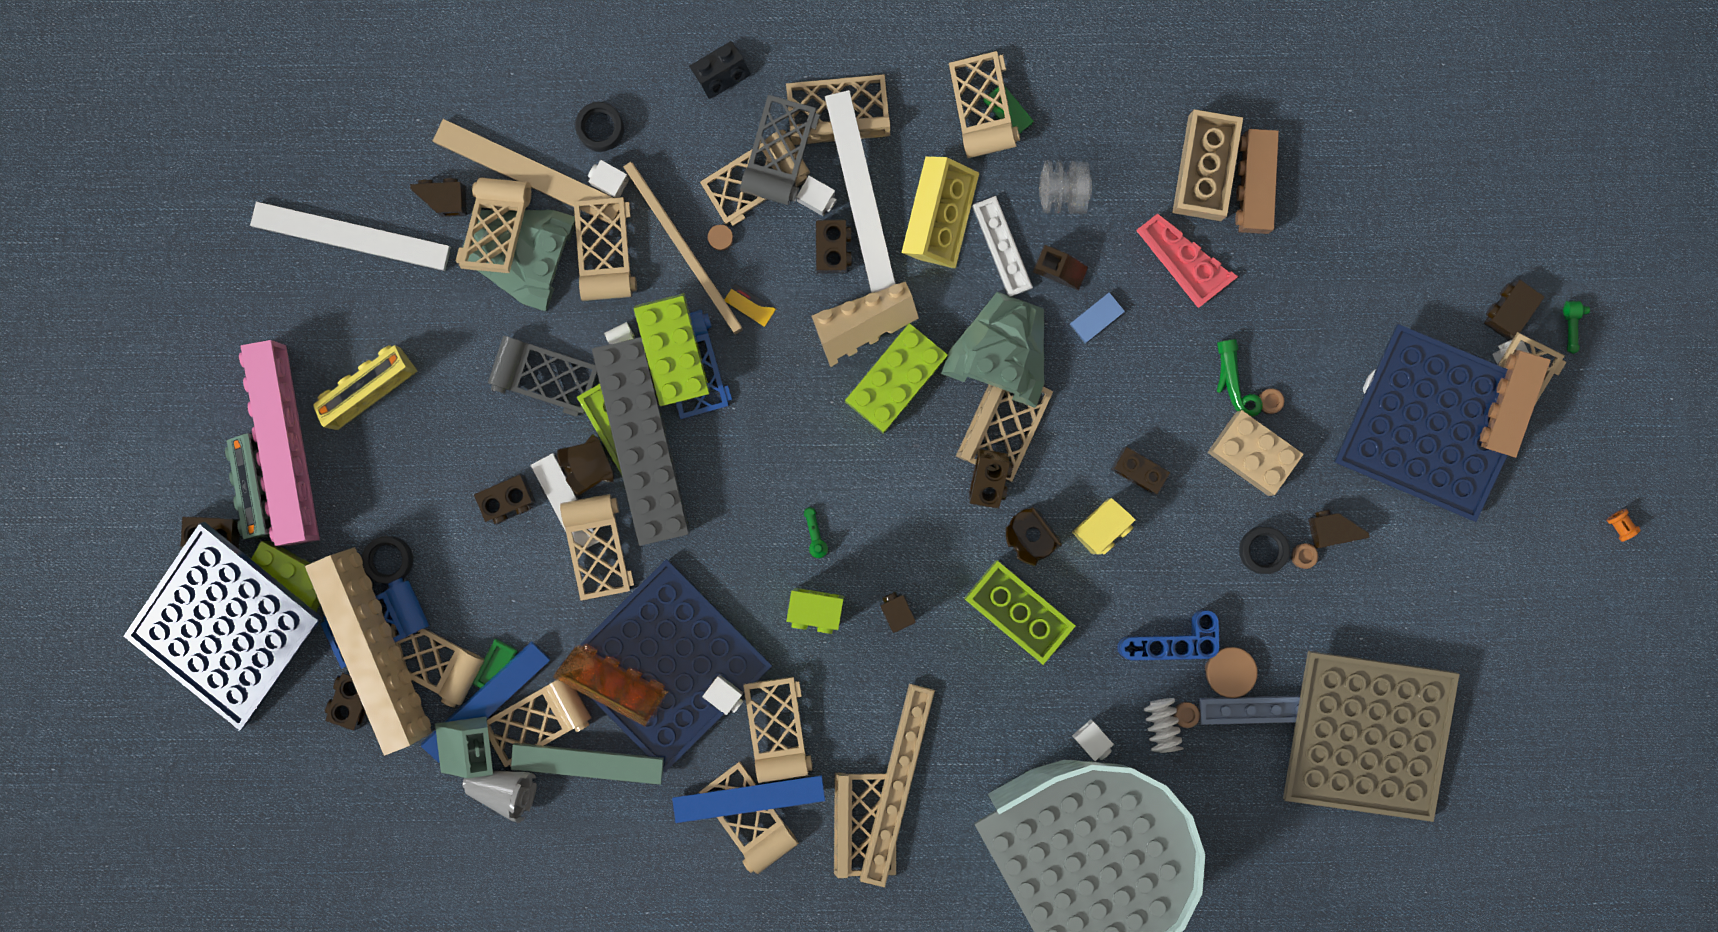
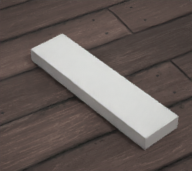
M994 196L974 204L972 207L1008 296L1012 297L1032 289V284L997 197Z
M552 453L533 463L531 467L565 530L561 517L560 503L575 501L578 498L567 484V477ZM582 530L572 532L574 541L581 546H584L590 535ZM592 538L586 549L595 545L599 541Z

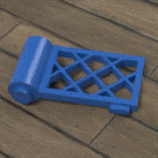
M702 310L691 312L690 317L697 342L705 340L708 349L702 362L712 367L714 371V376L710 383H708L709 389L711 387L720 392L722 403L712 405L704 400L706 395H703L701 398L695 397L699 401L693 411L684 413L682 401L676 402L680 419L729 406L728 401L732 400L729 386L723 387L708 329L712 328L708 313L703 314ZM708 355L710 357L711 364L705 361ZM715 378H716V382H717L718 388L715 387L714 385H712L713 382H714V380H715ZM701 403L707 405V407L698 409Z
M402 578L388 584V590L375 596L378 601L383 599L387 606L384 616L385 621L394 624L400 634L393 638L395 643L430 626L409 580L405 582ZM323 616L325 621L320 624L341 669L347 666L327 618Z

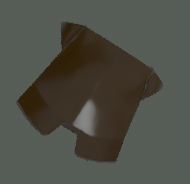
M594 434L584 444L557 450L559 466L564 468L567 475L566 482L576 496H580L601 481L614 483V471H612L601 446V440Z
M1035 507L1018 512L1011 519L1010 524L1006 526L1008 546L1013 547V550L1017 552V559L1026 564L1035 566L1038 560L1049 556L1056 549L1057 545L1062 546L1059 537ZM1030 527H1036L1040 531V538L1035 542H1031L1026 538V531Z

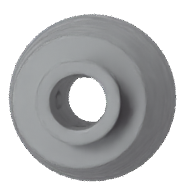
M493 771V775L464 778L462 784L468 796L512 822L517 823L525 819V817L521 816L525 810L530 811L537 784L532 782V778H536L534 774L513 771Z

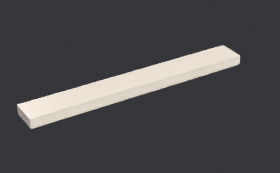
M848 90L825 96L871 293L891 287L895 284L851 95Z
M260 202L255 204L250 224L252 227L442 271L446 270L451 249L450 246Z

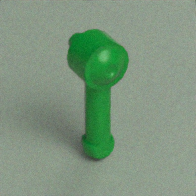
M1566 301L1563 308L1564 318L1568 320L1567 351L1572 354L1577 353L1580 349L1578 345V320L1583 315L1590 313V307L1584 306L1581 301Z
M808 507L804 510V517H806L812 541L809 552L814 558L820 559L827 555L828 546L821 540L815 509Z

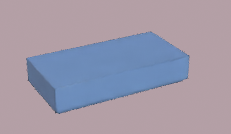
M1108 293L1071 322L1070 325L1086 343L1125 311L1114 297Z

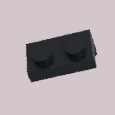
M732 41L689 66L708 99L713 98L751 74L744 58Z

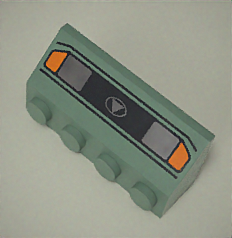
M242 434L227 440L228 447L225 448L226 458L230 461L232 470L229 473V478L232 486L235 487L236 493L233 499L234 506L239 511L240 517L238 530L243 535V539L270 536L269 528L272 525L270 517L267 516L265 511L267 496L261 487L262 467H259L256 459V453L259 452L258 444L254 441L252 434Z

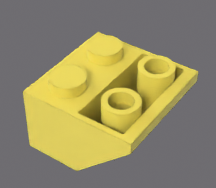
M1108 498L1076 527L1072 533L1091 554L1103 553L1104 555L1115 545L1112 542L1117 537L1123 538L1134 528L1131 524L1135 519L1116 501Z

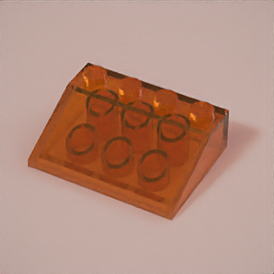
M584 643L583 647L581 645L575 646L555 672L553 678L643 726H646L655 718L668 693L663 690L665 687L663 684L653 679L650 682L641 678L642 673L631 667L626 670L618 666L620 662L613 657L607 655L603 658L597 655L598 650Z

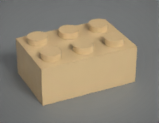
M1242 410L1234 414L1207 452L1268 496L1277 493L1304 455Z

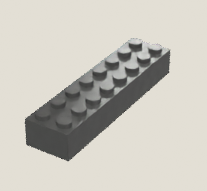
M639 337L592 348L639 546L688 535L690 527L661 406L657 398L642 338Z

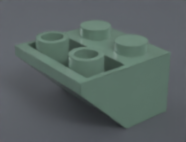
M487 717L435 724L441 773L463 778L493 775Z

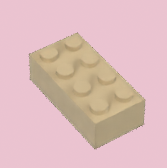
M1195 109L1190 113L1187 121L1172 213L1222 221L1227 217L1243 122L1242 117Z

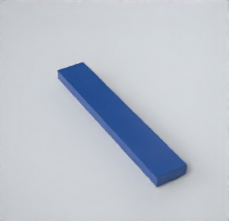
M531 641L445 722L479 717L488 718L546 665L550 658ZM435 730L421 743V747L439 763Z
M822 775L672 798L675 823L826 801Z

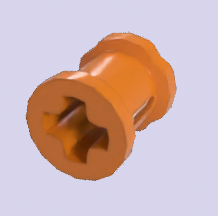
M1622 509L1607 519L1608 524H1612L1620 535L1619 540L1621 542L1634 537L1641 531L1640 527L1635 526L1628 516L1629 511L1627 509Z

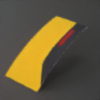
M736 283L724 299L726 303L764 327L776 310Z

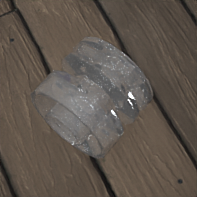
M1045 160L1039 180V199L1042 204L1043 214L1050 213L1052 202H1054L1055 214H1060L1063 203H1067L1069 214H1086L1092 192V178L1088 161H1071L1068 172H1064L1062 161H1057L1055 172H1053L1052 161Z

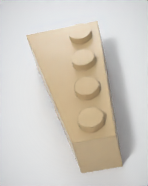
M906 282L894 284L881 291L870 293L859 299L845 302L837 307L823 310L812 315V319L829 365L832 367L838 363L837 359L847 354L850 357L857 353V348L867 342L873 344L879 341L883 333H893L917 320L918 314L911 292Z

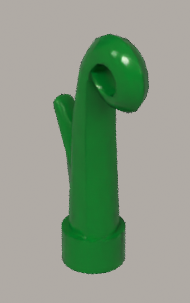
M1237 339L1217 342L1218 353L1221 359L1217 392L1221 393L1226 384L1231 402L1237 411L1242 410L1251 417L1258 415L1263 408L1261 398L1254 394L1241 397ZM1249 400L1254 401L1256 407L1252 410L1244 406Z

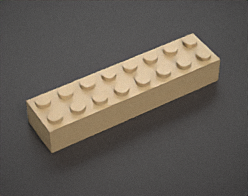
M354 547L306 565L305 568L385 756L408 747L431 734V724L421 707V699L413 688L411 675L403 664L401 651L393 640L391 627L385 621L381 603L376 599L372 590V582L364 571L362 558Z

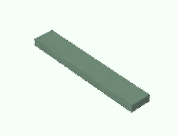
M522 743L513 744L511 770L660 785L662 783L664 758Z

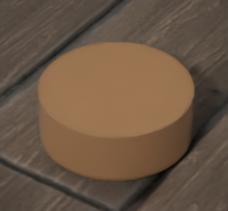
M716 225L710 229L708 241L712 248L723 251L731 246L733 235L727 226Z
M1267 389L1259 395L1263 402L1261 411L1266 414L1277 413L1284 406V397L1276 389Z
M1299 544L1293 549L1291 558L1297 567L1308 569L1317 563L1318 552L1310 544Z
M1183 702L1176 706L1177 712L1173 716L1178 718V725L1184 728H1191L1198 723L1200 712L1194 704Z

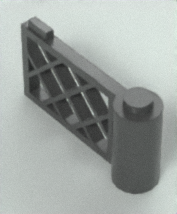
M768 95L749 163L742 178L741 192L785 205H790L791 201H796L799 187L795 186L810 131L811 129L816 130L820 114H816V108ZM772 102L783 105L787 113L773 120L770 114ZM786 106L792 107L794 109L789 111ZM800 110L809 112L807 122L797 127L791 115ZM768 117H769L770 120H771V122L768 123V124H766V123H767V119H768ZM789 117L795 129L782 136L776 124ZM774 126L779 138L766 144L763 138L764 130ZM803 128H805L804 133H803V136H802L800 130H802ZM797 132L801 138V144L790 151L784 139ZM761 141H762V143L764 144V146L759 149L760 144H761ZM782 141L788 153L775 160L769 148ZM767 150L772 162L764 167L756 165L757 155ZM798 152L797 157H796V160H795L793 154H795V153ZM791 157L794 162L792 175L782 172L777 163ZM775 165L777 170L770 169V167Z
M503 336L488 384L492 385L491 390L503 394L506 393V390L517 392L563 407V413L577 417L578 413L584 414V409L582 406L571 405L566 395L578 388L581 394H583L584 392L581 387L586 384L585 392L590 390L593 386L597 369L596 365ZM530 350L540 353L545 362L531 368L527 361ZM545 355H548V356H551V357H554V358H552V359H550V360L547 361ZM558 359L565 361L569 370L555 376L550 363ZM569 363L576 364L578 366L571 369ZM525 365H527L529 370L523 373ZM547 365L553 378L539 384L534 371ZM581 367L591 369L592 372L589 380L579 384L573 371ZM531 373L537 386L528 391L518 388L521 378ZM571 373L577 386L564 392L557 379ZM555 381L561 394L553 398L546 397L542 387ZM539 389L542 395L533 393V391ZM563 397L565 402L558 401L557 399Z

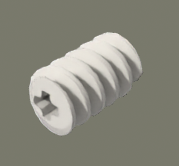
M1174 698L1150 701V705L1144 708V711L1152 712V715L1146 718V721L1154 722V725L1147 729L1150 732L1156 733L1149 740L1158 744L1151 748V751L1166 753L1184 749L1183 747L1176 746L1182 742V738L1175 736L1180 733V728L1173 726L1179 722L1177 717L1171 716L1177 712L1175 707L1169 706L1175 702Z

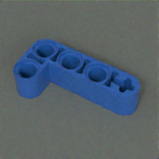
M1199 610L1192 616V635L1127 636L1119 641L1118 652L1128 660L1213 658L1219 652L1218 617L1211 611ZM1203 615L1210 617V625L1207 628H1202L1199 623ZM1180 640L1186 643V650L1182 654H1178L1175 651V644ZM1204 640H1209L1211 643V649L1207 653H1202L1200 650V644ZM1154 641H1159L1161 644V650L1158 654L1150 652V645ZM1129 642H1131L1132 645L1142 646L1143 651L1132 650L1130 655L1128 651H1125V647L1129 646Z

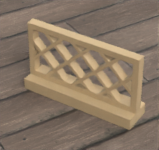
M885 74L786 84L787 100L799 103L792 98V91L803 90L808 96L800 104L806 105L811 98L815 99L821 104L816 114H821L825 108L828 109L826 101L816 95L820 88H828L833 92L832 94L840 93L845 86L852 85L857 89L851 100L853 108L860 113L856 117L860 138L890 136ZM870 83H880L881 90L875 97L865 90ZM861 93L871 100L864 109L854 103ZM876 104L883 109V117H872L867 112ZM798 111V112L792 114V115H791L792 118L794 119V117H795L800 111ZM789 118L790 131H791V130L795 129V127H794L793 123L791 122V120H790V118ZM819 119L816 130L811 129L807 144L835 141L831 121L823 122ZM803 128L802 130H800L802 136H803V133H804L805 128ZM797 132L791 135L793 145L801 144V138Z
M988 385L956 457L975 465L976 459L974 458L978 449L987 446L988 450L993 451L991 444L1003 440L1008 452L1007 454L1011 463H1013L1011 477H1006V480L1012 482L1053 391L1043 387L1042 393L1045 395L1041 404H1038L1036 408L1028 406L1027 409L1016 413L1012 401L1013 395L1010 396L1009 391ZM1008 401L1012 414L1000 418L997 408L1000 403ZM1030 411L1033 419L1031 426L1022 429L1018 415ZM1014 417L1018 431L1006 435L1002 421ZM998 424L1002 437L990 441L987 430L989 426ZM1020 434L1022 440L1020 449L1011 451L1007 438ZM994 464L995 468L989 466L988 470L996 471L999 469V466Z
M835 773L834 874L837 878L861 875L862 869L851 870L852 859L858 853L865 858L866 855L861 850L869 843L871 834L861 825L871 815L876 816L874 811L879 805L878 801L870 809L862 799L871 789L881 797V794L874 786L881 779H885L886 773ZM868 779H875L871 784L867 781ZM852 780H863L868 785L859 797L852 791ZM852 795L856 798V800L853 803ZM860 802L868 812L857 822L852 816V809ZM852 820H853V822L856 824L853 828H852ZM858 828L868 836L859 847L852 842V834ZM896 846L888 875H896Z

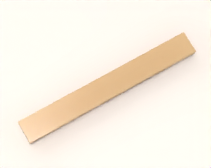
M444 119L433 139L435 144L513 180L529 182L531 188L574 207V201L613 198ZM619 204L608 205L603 211L612 221L619 214ZM599 205V206H595V207H597V208L600 210V208H601L603 205ZM591 206L580 207V211L593 217L597 213ZM602 215L598 217V219L611 224Z
M633 162L623 166L733 333L736 335L741 332L742 326Z
M909 684L859 879L861 882L881 887L886 885L935 692L933 689Z

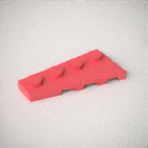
M1158 213L1136 230L1198 308L1238 277L1232 271L1228 272L1223 268L1221 263L1214 257L1211 258L1200 250L1201 247L1195 242L1191 243L1182 236L1183 233Z

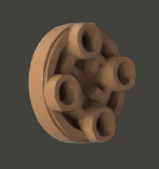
M1236 647L1219 649L1217 655L1210 658L1205 665L1206 678L1210 687L1216 693L1225 697L1236 698L1247 694L1257 680V666L1254 659L1249 653Z

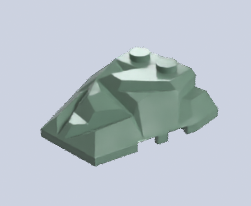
M481 210V219L484 220L493 214L494 211ZM509 210L502 217L508 222L516 217L517 211ZM525 210L510 273L477 271L489 278L523 305L547 312L554 291L551 285L565 243L571 240L575 228V217L555 210ZM497 218L487 226L493 232L504 224ZM482 228L475 233L474 239L478 242L489 235L485 228ZM507 230L496 238L502 245L511 238V233ZM492 240L481 248L487 255L499 246ZM478 249L469 255L468 261L476 262L484 256ZM501 252L492 258L491 261L493 264L504 265L506 256Z
M997 292L959 340L952 346L941 374L965 382L967 377L1014 393L1012 400L1036 408L1044 386V308Z

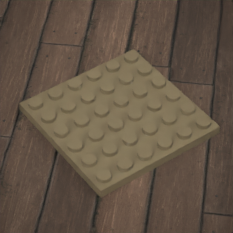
M1308 651L1283 799L1289 802L1434 822L1459 673Z

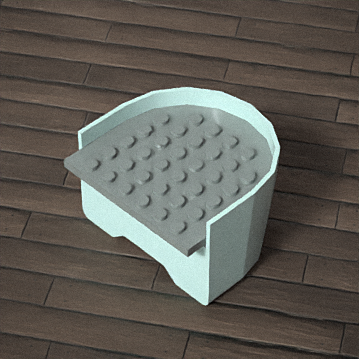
M1061 760L1031 769L988 794L996 811L974 822V825L1034 932H1183L1202 896L1205 852L1193 816L1166 785L1125 765Z

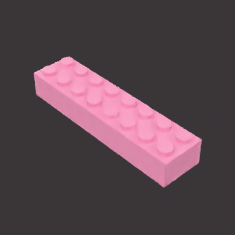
M272 340L240 345L242 352L239 353V360L241 366L245 369L246 375L243 379V384L246 392H249L250 398L248 412L254 421L252 436L254 441L257 442L259 450L256 453V459L259 467H262L263 477L260 480L261 487L267 496L265 511L267 516L270 517L272 525L269 528L270 538L275 543V546H291L318 541L320 537L287 347Z

